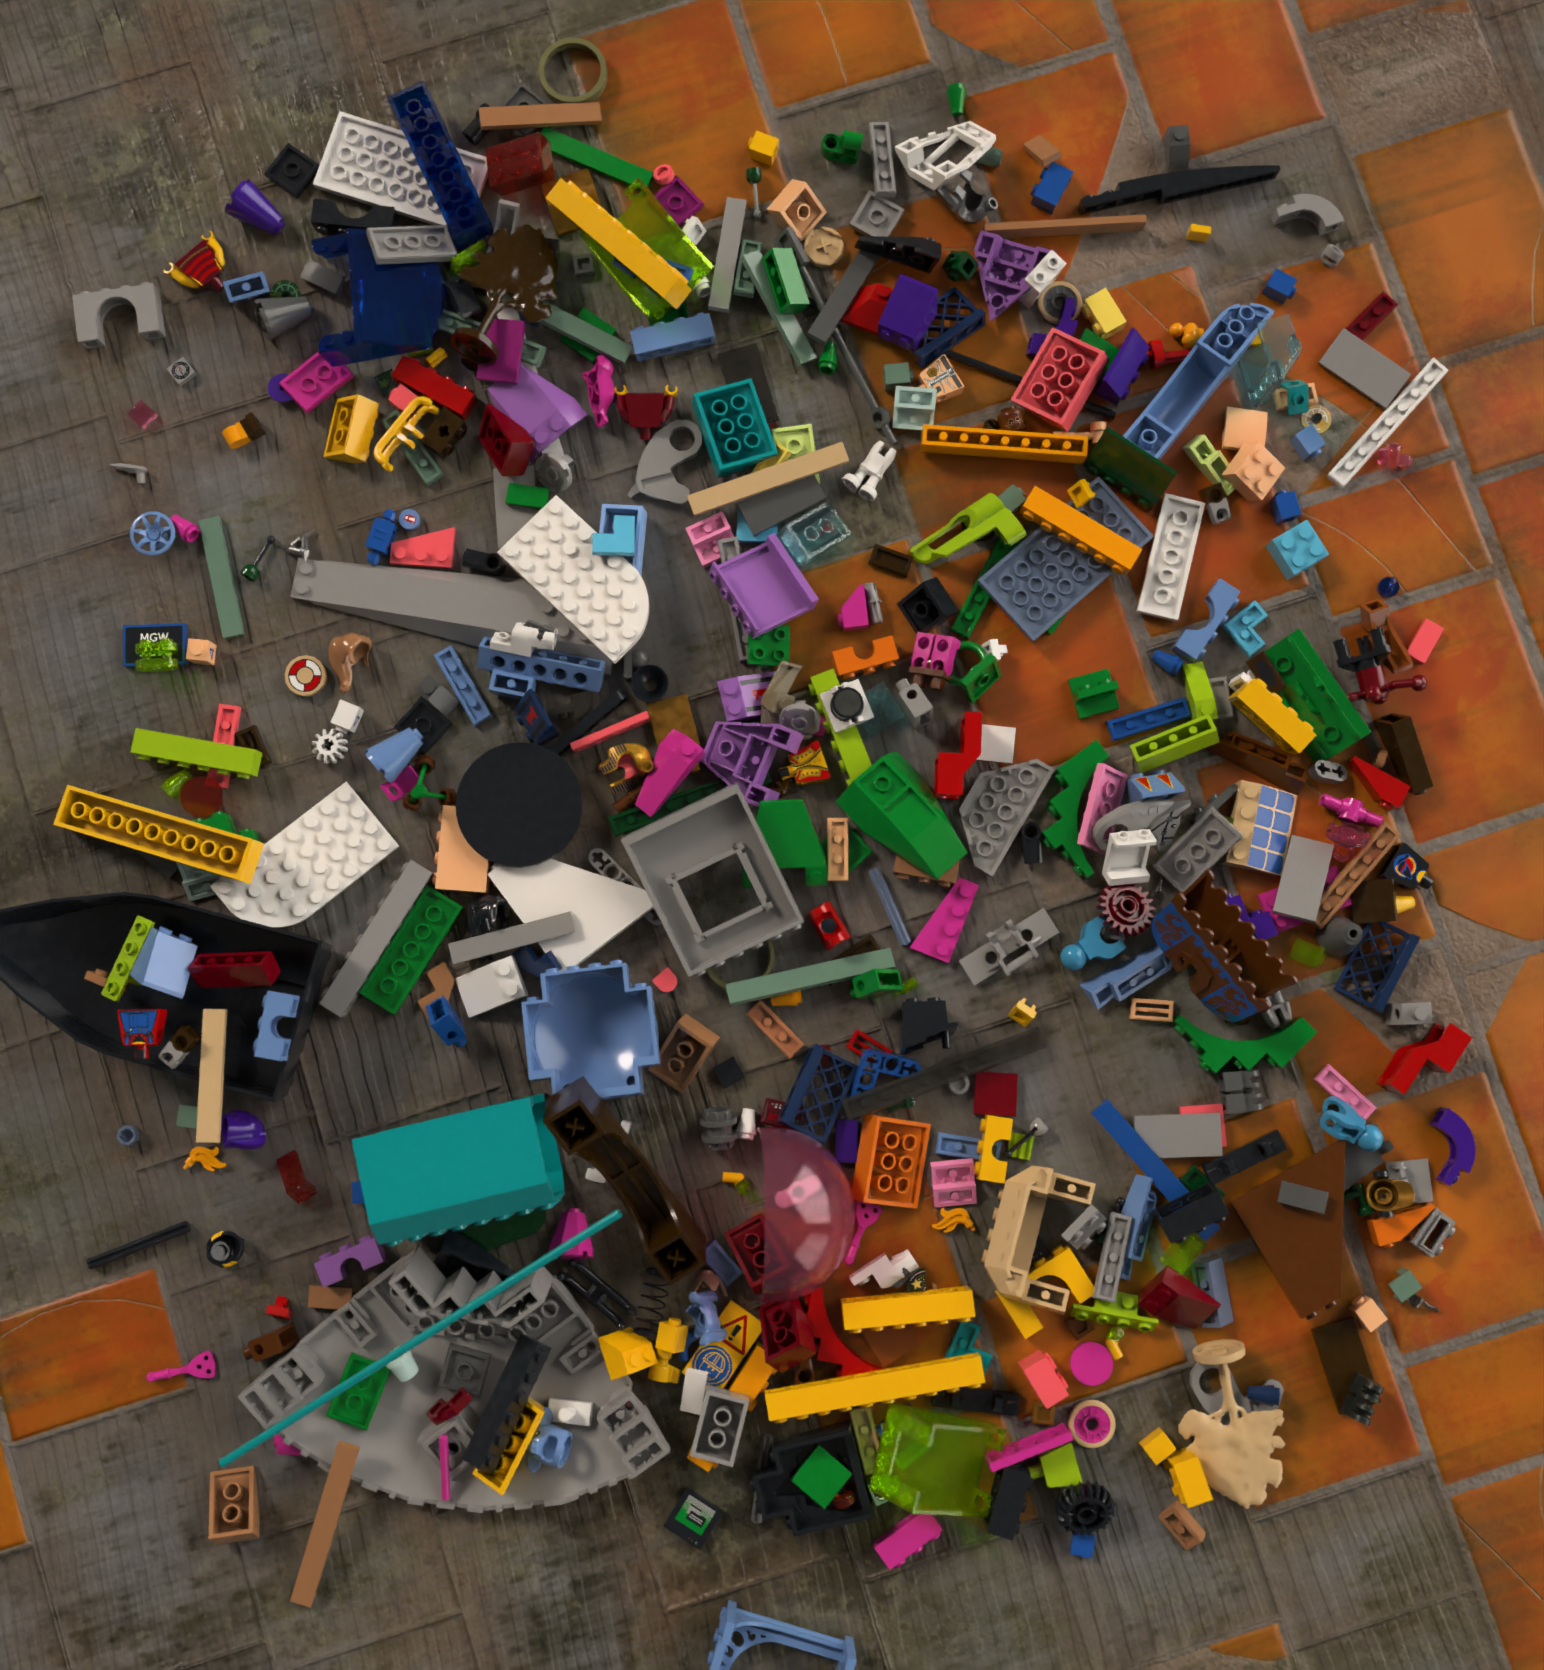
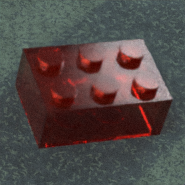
M540 132L485 149L489 187L501 197L555 180L551 142Z

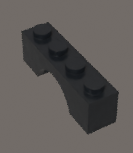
M314 199L311 223L319 233L327 234L334 232L342 236L353 234L362 238H368L366 234L367 228L397 227L398 214L394 207L374 205L365 216L348 218L339 212L333 200Z

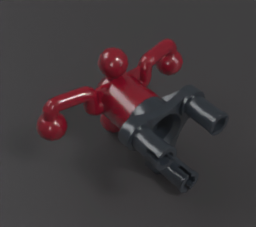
M1383 627L1369 631L1374 649H1372L1369 635L1362 636L1363 639L1361 637L1356 638L1361 654L1359 656L1353 657L1350 655L1347 638L1333 642L1338 660H1336L1338 668L1352 671L1356 674L1360 692H1353L1347 695L1351 702L1363 699L1366 702L1381 705L1387 701L1390 691L1409 687L1414 691H1423L1428 685V680L1423 675H1416L1412 679L1387 682L1382 663L1392 651L1390 645H1387Z

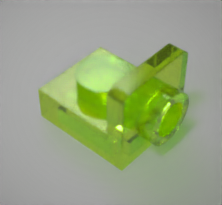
M1296 938L1288 958L1311 968L1318 967L1325 959V947L1316 946Z

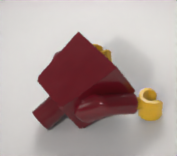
M623 385L624 390L622 392H618L617 387H615L618 412L624 421L630 424L631 427H640V439H652V427H660L672 413L678 388L675 387L674 392H669V385H667L665 393H628L625 385Z

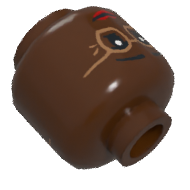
M1016 405L1000 410L1001 413L997 416L1000 430L1021 431V429L1026 427V421L1021 408H1016Z

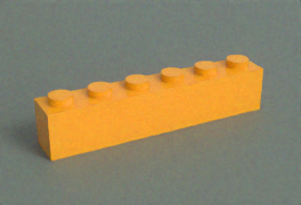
M1034 486L1019 511L1026 520L1038 523L1043 530L1053 532L1063 542H1070L1076 546L1078 551L1093 556L1094 560L1098 563H1105L1112 567L1111 569L1117 574L1126 576L1142 551L1140 547L1037 486Z
M758 1342L728 1388L730 1391L750 1396L747 1409L750 1413L757 1404L755 1398L759 1392L763 1394L768 1387L769 1382H767V1379L771 1374L775 1375L778 1371L765 1362L764 1346ZM691 1448L687 1453L689 1460L707 1472L712 1467L716 1468L719 1464L690 1456Z

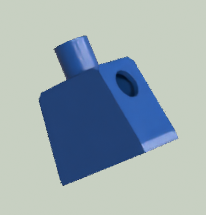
M444 995L426 1006L430 1025L447 1046L455 1044L457 1048H460L467 1043L463 1023Z

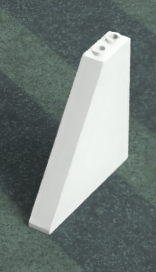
M553 859L539 865L523 868H511L494 864L490 868L491 872L487 874L523 923L569 911L572 912L576 928L575 933L538 942L545 953L553 952L562 966L560 971L567 970L568 966L580 965L654 908L644 889Z

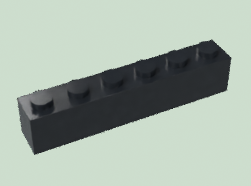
M520 1334L462 1457L464 1461L478 1470L489 1473L494 1472L515 1425L518 1423L522 1410L529 1399L530 1393L538 1380L544 1363L548 1359L551 1347L533 1337Z

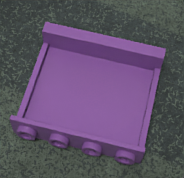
M775 533L769 535L765 543L719 565L715 561L712 562L709 571L711 581L717 584L721 596L729 602L733 614L740 619L744 631L752 639L815 609L819 600Z

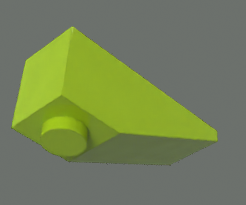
M1203 662L1183 664L1182 673L1188 706L1192 715L1191 720L1210 714L1214 722L1218 719L1216 702Z

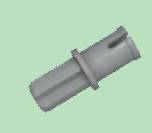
M876 583L864 584L867 600L866 607H869L872 623L880 624L883 622L880 609L882 601L878 597Z

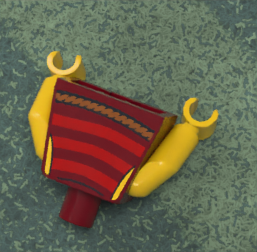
M209 231L211 234L210 238H204L202 235L203 240L174 265L170 262L169 265L172 269L170 271L164 269L163 272L184 286L193 289L199 287L204 289L207 285H210L216 293H219L224 288L223 281L218 276L224 272L225 260L223 249L217 242L213 232Z

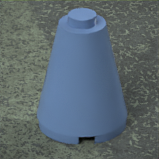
M409 727L367 748L364 753L376 769L385 774L384 777L392 784L423 745L421 739L424 737L416 728L412 730Z

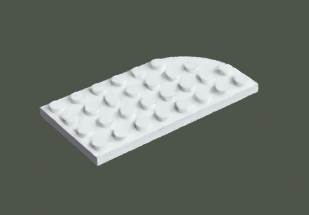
M555 495L497 553L609 660L616 664L638 642L647 625L649 597L645 583L640 573L623 556L592 555L593 533L597 532Z
M346 781L264 844L251 884L222 876L210 887L226 907L240 919L273 928L293 926L307 920L400 846Z

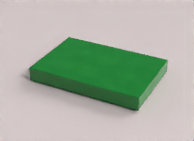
M351 1352L339 1384L376 1360ZM384 1366L333 1398L326 1417L367 1431L391 1370Z

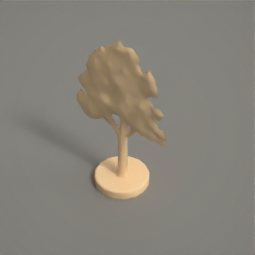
M1232 1339L1204 1342L1193 1348V1358L1200 1364L1218 1366L1223 1404L1220 1410L1210 1415L1194 1409L1187 1411L1178 1425V1431L1184 1439L1194 1436L1195 1440L1186 1450H1192L1198 1456L1207 1484L1211 1488L1220 1492L1222 1496H1227L1229 1499L1236 1501L1245 1509H1249V1505H1262L1267 1498L1265 1491L1267 1483L1278 1488L1282 1481V1462L1271 1459L1270 1454L1275 1448L1282 1449L1285 1445L1280 1436H1273L1277 1426L1282 1427V1423L1285 1420L1282 1417L1283 1411L1275 1408L1274 1410L1247 1413L1243 1407L1238 1406L1234 1399L1228 1363L1238 1361L1245 1356L1244 1343ZM1225 1412H1229V1425L1221 1424V1417H1223ZM1237 1412H1240V1413H1241L1242 1418H1239V1417H1238V1413H1237Z

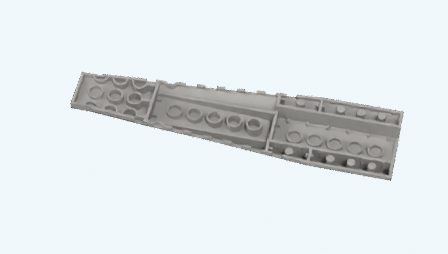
M298 557L290 596L292 599L312 602L314 605L356 616L359 615L367 619L382 621L390 625L405 627L413 631L416 630L479 647L484 636L492 638L495 632H506L512 635V630L516 623H526L528 620H532L558 629L554 651L606 661L604 674H612L614 663L525 579L306 559L304 563V559Z

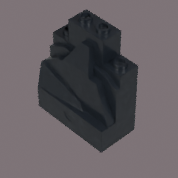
M851 1420L801 1433L800 1436L774 1443L772 1451H770L772 1464H776V1466L755 1470L750 1479L751 1489L753 1492H756L758 1498L755 1501L757 1513L762 1515L763 1520L789 1515L786 1516L787 1526L789 1530L793 1531L794 1536L871 1519L873 1505ZM818 1444L852 1473L826 1509L822 1508L791 1481L793 1475Z

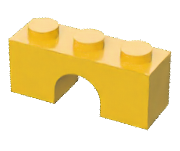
M985 1115V1119L981 1118L980 1131L983 1132L982 1140H978L977 1153H980L979 1162L976 1161L974 1166V1174H977V1179L1005 1184L1007 1162L997 1160L993 1156L992 1146L998 1140L1011 1139L1013 1119Z

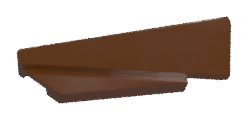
M1234 731L1227 733L1224 737H1220L1219 743L1207 747L1208 751L1297 796L1309 773V767L1291 762L1292 754Z

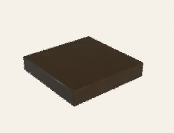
M1394 879L1362 881L1351 894L1352 915L1355 924L1398 921Z

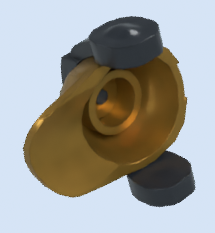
M1388 1171L1373 1172L1374 1179L1376 1180L1368 1184L1366 1198L1370 1207L1377 1211H1382L1378 1212L1379 1218H1394L1393 1210L1413 1204L1415 1193L1410 1183L1388 1179Z

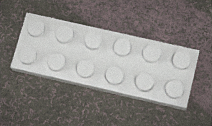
M1167 493L1164 494L1136 612L1174 622L1178 621L1205 507L1204 502Z

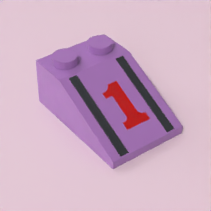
M776 671L717 681L727 722H745L761 718L760 703L762 696Z

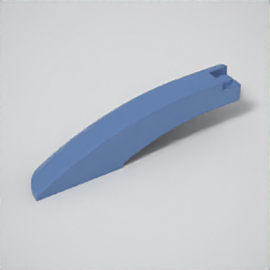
M1250 303L1249 305L1235 304L1225 309L1196 342L1180 366L1123 437L1160 460L1217 390L1275 311L1257 303Z

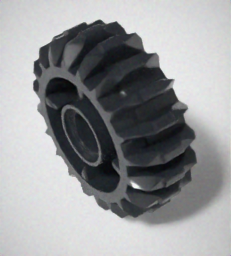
M1087 1480L1085 1484H1082L1080 1481L1078 1485L1071 1484L1069 1489L1063 1488V1493H1059L1058 1499L1055 1500V1513L1060 1525L1065 1528L1066 1532L1071 1531L1073 1535L1079 1533L1083 1536L1084 1533H1088L1091 1536V1532L1096 1531L1099 1533V1529H1106V1525L1110 1524L1112 1517H1114L1115 1505L1112 1496L1104 1485L1099 1486L1097 1482L1091 1484Z

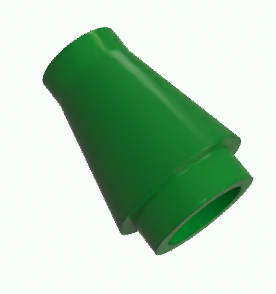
M952 83L948 85V90L946 91L951 115L961 116L963 115L966 89L962 83Z
M827 342L817 363L818 370L822 374L831 375L837 369V345L835 343Z

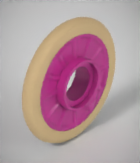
M1082 1401L1073 1408L1069 1415V1431L1073 1439L1083 1447H1102L1111 1440L1115 1432L1114 1415L1111 1409L1100 1401ZM1090 1418H1094L1098 1422L1094 1430H1089L1086 1427V1422Z

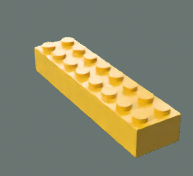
M560 178L546 196V199L676 310L692 291L687 285L689 281L677 269L669 265L665 259L659 254L657 255L629 229H626L622 223L615 217H612L602 206L594 202L585 192H582L571 180L565 182Z

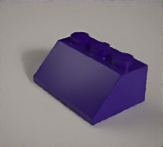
M1132 328L1096 392V395L1115 405L1118 404L1120 399L1125 400L1130 391L1127 386L1130 382L1134 384L1140 373L1136 370L1139 365L1144 366L1150 356L1146 354L1149 345L1136 329Z

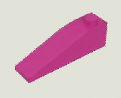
M672 729L657 749L653 759V769L648 772L635 805L652 818L705 756L703 748L687 735Z

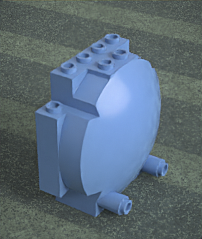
M622 960L610 961V965L604 966L601 963L588 964V968H580L579 965L568 966L565 971L551 968L546 969V973H541L543 999L540 1000L539 996L528 997L526 1002H521L529 1080L551 1079L552 1095L582 1076L585 1077L601 1100L644 1095L642 1067L661 1065L658 1024L655 1016L652 987L647 986V983H637L632 988L628 965L623 963Z

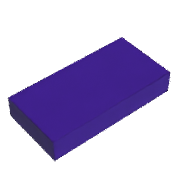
M836 1119V1162L856 1163L857 1119Z

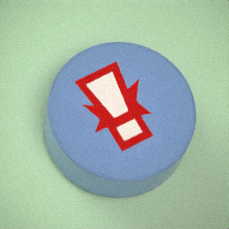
M406 509L400 514L399 522L405 530L413 531L420 526L421 518L415 510Z

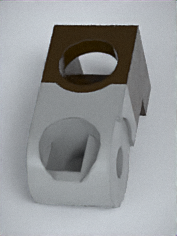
M1221 482L1198 491L1200 499H1203L1209 520L1213 525L1231 519L1229 504Z
M190 1025L180 1027L161 1051L158 1058L168 1067L174 1069L184 1060L185 1056L190 1053L195 1045L201 1042L202 1036Z

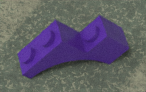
M1232 893L1228 894L1227 903L1230 905L1236 904L1242 910L1240 919L1243 922L1249 921L1255 925V938L1268 939L1278 935L1269 911L1262 912L1259 909L1249 913V917L1241 896H1233Z

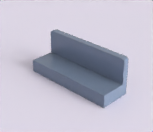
M1218 1257L1210 1261L1191 1262L1190 1266L1194 1285L1221 1304L1213 1314L1201 1323L1202 1328H1221L1232 1323L1234 1318L1222 1258Z

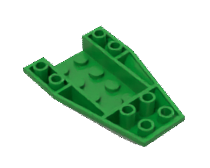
M897 751L882 756L858 776L835 802L864 834L936 880L968 853L926 781Z

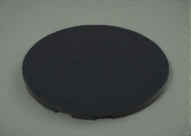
M523 742L500 745L485 752L476 759L465 772L456 796L457 821L468 844L485 859L511 868L539 865L552 859L561 850L565 849L579 827L583 809L580 785L570 766L550 749Z

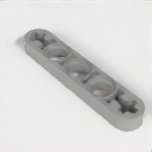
M596 848L589 853L588 859L590 864L602 876L608 877L607 870L610 867H616L619 870V874L616 878L611 879L623 883L629 881L633 886L643 889L604 850ZM602 853V860L605 863L607 860H610L611 863L607 864L603 871H601L599 868L603 865L599 861L593 862V854L599 855ZM650 911L647 915H644L652 925H662L661 921L652 920L653 914Z

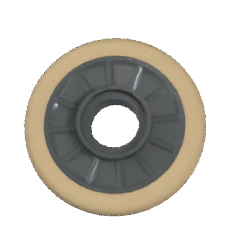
M1063 281L1052 282L1038 298V308L1041 315L1047 321L1057 324L1061 307H1057L1054 302L1058 298L1065 299L1070 297L1075 298L1076 312L1074 317H1071V320H1074L1082 309V298L1079 291L1070 283Z

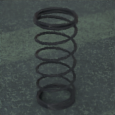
M646 1268V1273L663 1278L656 1268ZM643 1283V1285L657 1288L666 1293V1295L664 1296H651L641 1294L642 1297H647L662 1303L664 1307L653 1308L638 1306V1308L652 1311L660 1315L662 1318L642 1319L637 1317L636 1320L648 1322L659 1328V1325L651 1321H660L664 1318L661 1313L655 1310L664 1309L666 1305L664 1302L656 1298H664L667 1297L669 1294L666 1290L657 1286H668L669 1284ZM635 1327L633 1328V1333L647 1338H657L658 1330Z

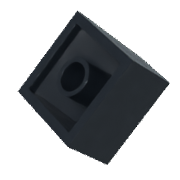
M937 577L922 582L897 603L916 635L917 632H930L959 612Z

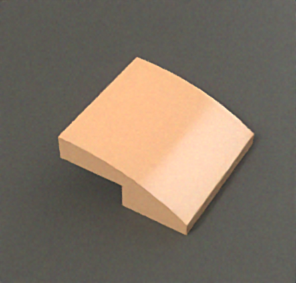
M1227 406L1225 410V428L1222 432V449L1239 451L1244 443L1259 441L1265 447L1268 412Z

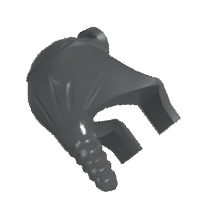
M966 169L959 174L966 181L963 189L957 184L954 187L953 194L940 187L935 192L960 221L975 224L984 219L990 210L994 211L997 209L998 203L994 198L988 199L985 194L977 191L972 179L973 173Z

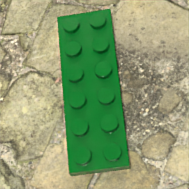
M427 885L359 993L396 1015L464 907Z

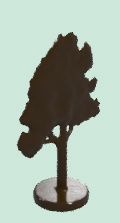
M525 224L518 226L516 232L511 235L507 232V227L497 229L488 239V244L494 251L486 254L481 250L475 251V260L480 264L473 267L469 265L462 267V271L458 273L459 277L463 280L469 281L482 290H487V295L490 299V307L477 330L460 327L455 329L451 337L454 348L468 360L483 366H491L496 363L500 355L498 347L486 334L497 314L502 309H518L530 323L540 322L551 316V305H543L542 302L544 300H553L558 296L555 283L553 282L557 278L558 265L556 264L553 250L549 248L548 242L545 240L540 228L536 230L530 225ZM510 293L513 295V300L505 303L502 302L505 294Z

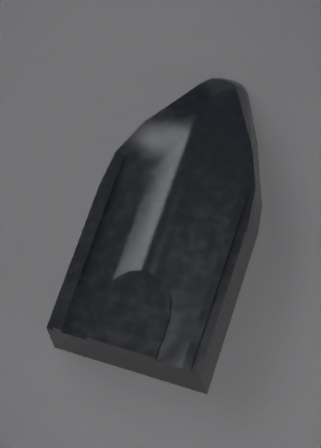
M129 892L49 899L0 909V980L21 1000L75 1041L105 1055L199 1081L201 1042L195 1045L190 1053L185 1056L184 1060L174 1069L168 1067L158 1056L180 1027L190 1025L202 1036L203 1009H227L223 1088L276 1102L288 1095L290 1087L294 1082V1073L300 1053H302L321 991V983L327 962L331 957L332 945L314 938L162 897ZM138 915L155 922L154 928L156 929L162 926L172 930V935L179 937L180 934L192 938L191 942L198 946L195 957L198 954L272 951L281 970V973L271 986L198 988L190 974L182 999L144 985L138 986L129 983L128 990L122 994L119 1002L101 995L103 986L84 979L87 970L96 971L97 968L109 972L110 975ZM267 991L300 996L296 1017H282L276 1026L277 1032L281 1037L291 1039L287 1061L254 1056L253 1045L259 1035L258 1021L263 1015L262 1001L264 996L267 995ZM167 1009L161 1045H149V1058L135 1059V1045L124 1046L122 1043L118 1010Z

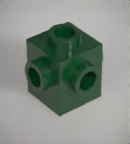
M964 250L951 251L941 268L947 273V277L954 282H969L979 264L969 252Z

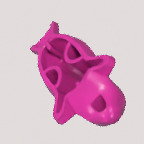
M604 355L596 357L593 369L582 373V377L587 383L589 403L594 413L597 427H603L608 424L606 413L614 398V384L611 378L613 365Z

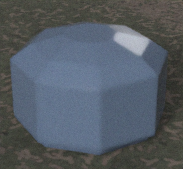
M124 1125L118 1129L116 1138L121 1145L132 1146L139 1141L140 1132L136 1126Z

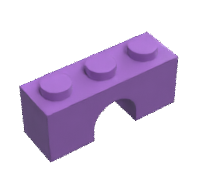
M370 1234L358 1239L360 1243L355 1246L349 1243L339 1247L340 1252L334 1255L330 1251L319 1256L320 1261L314 1263L323 1288L348 1277L345 1269L348 1258L357 1259L363 1271L386 1261L388 1258L382 1244L379 1245L376 1238H372Z

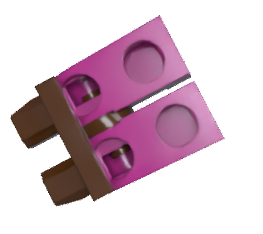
M917 632L912 662L909 668V672L913 674L912 684L917 683L920 688H925L926 680L929 678L931 679L929 688L943 691L945 682L951 681L956 651L960 649L961 641L952 636Z

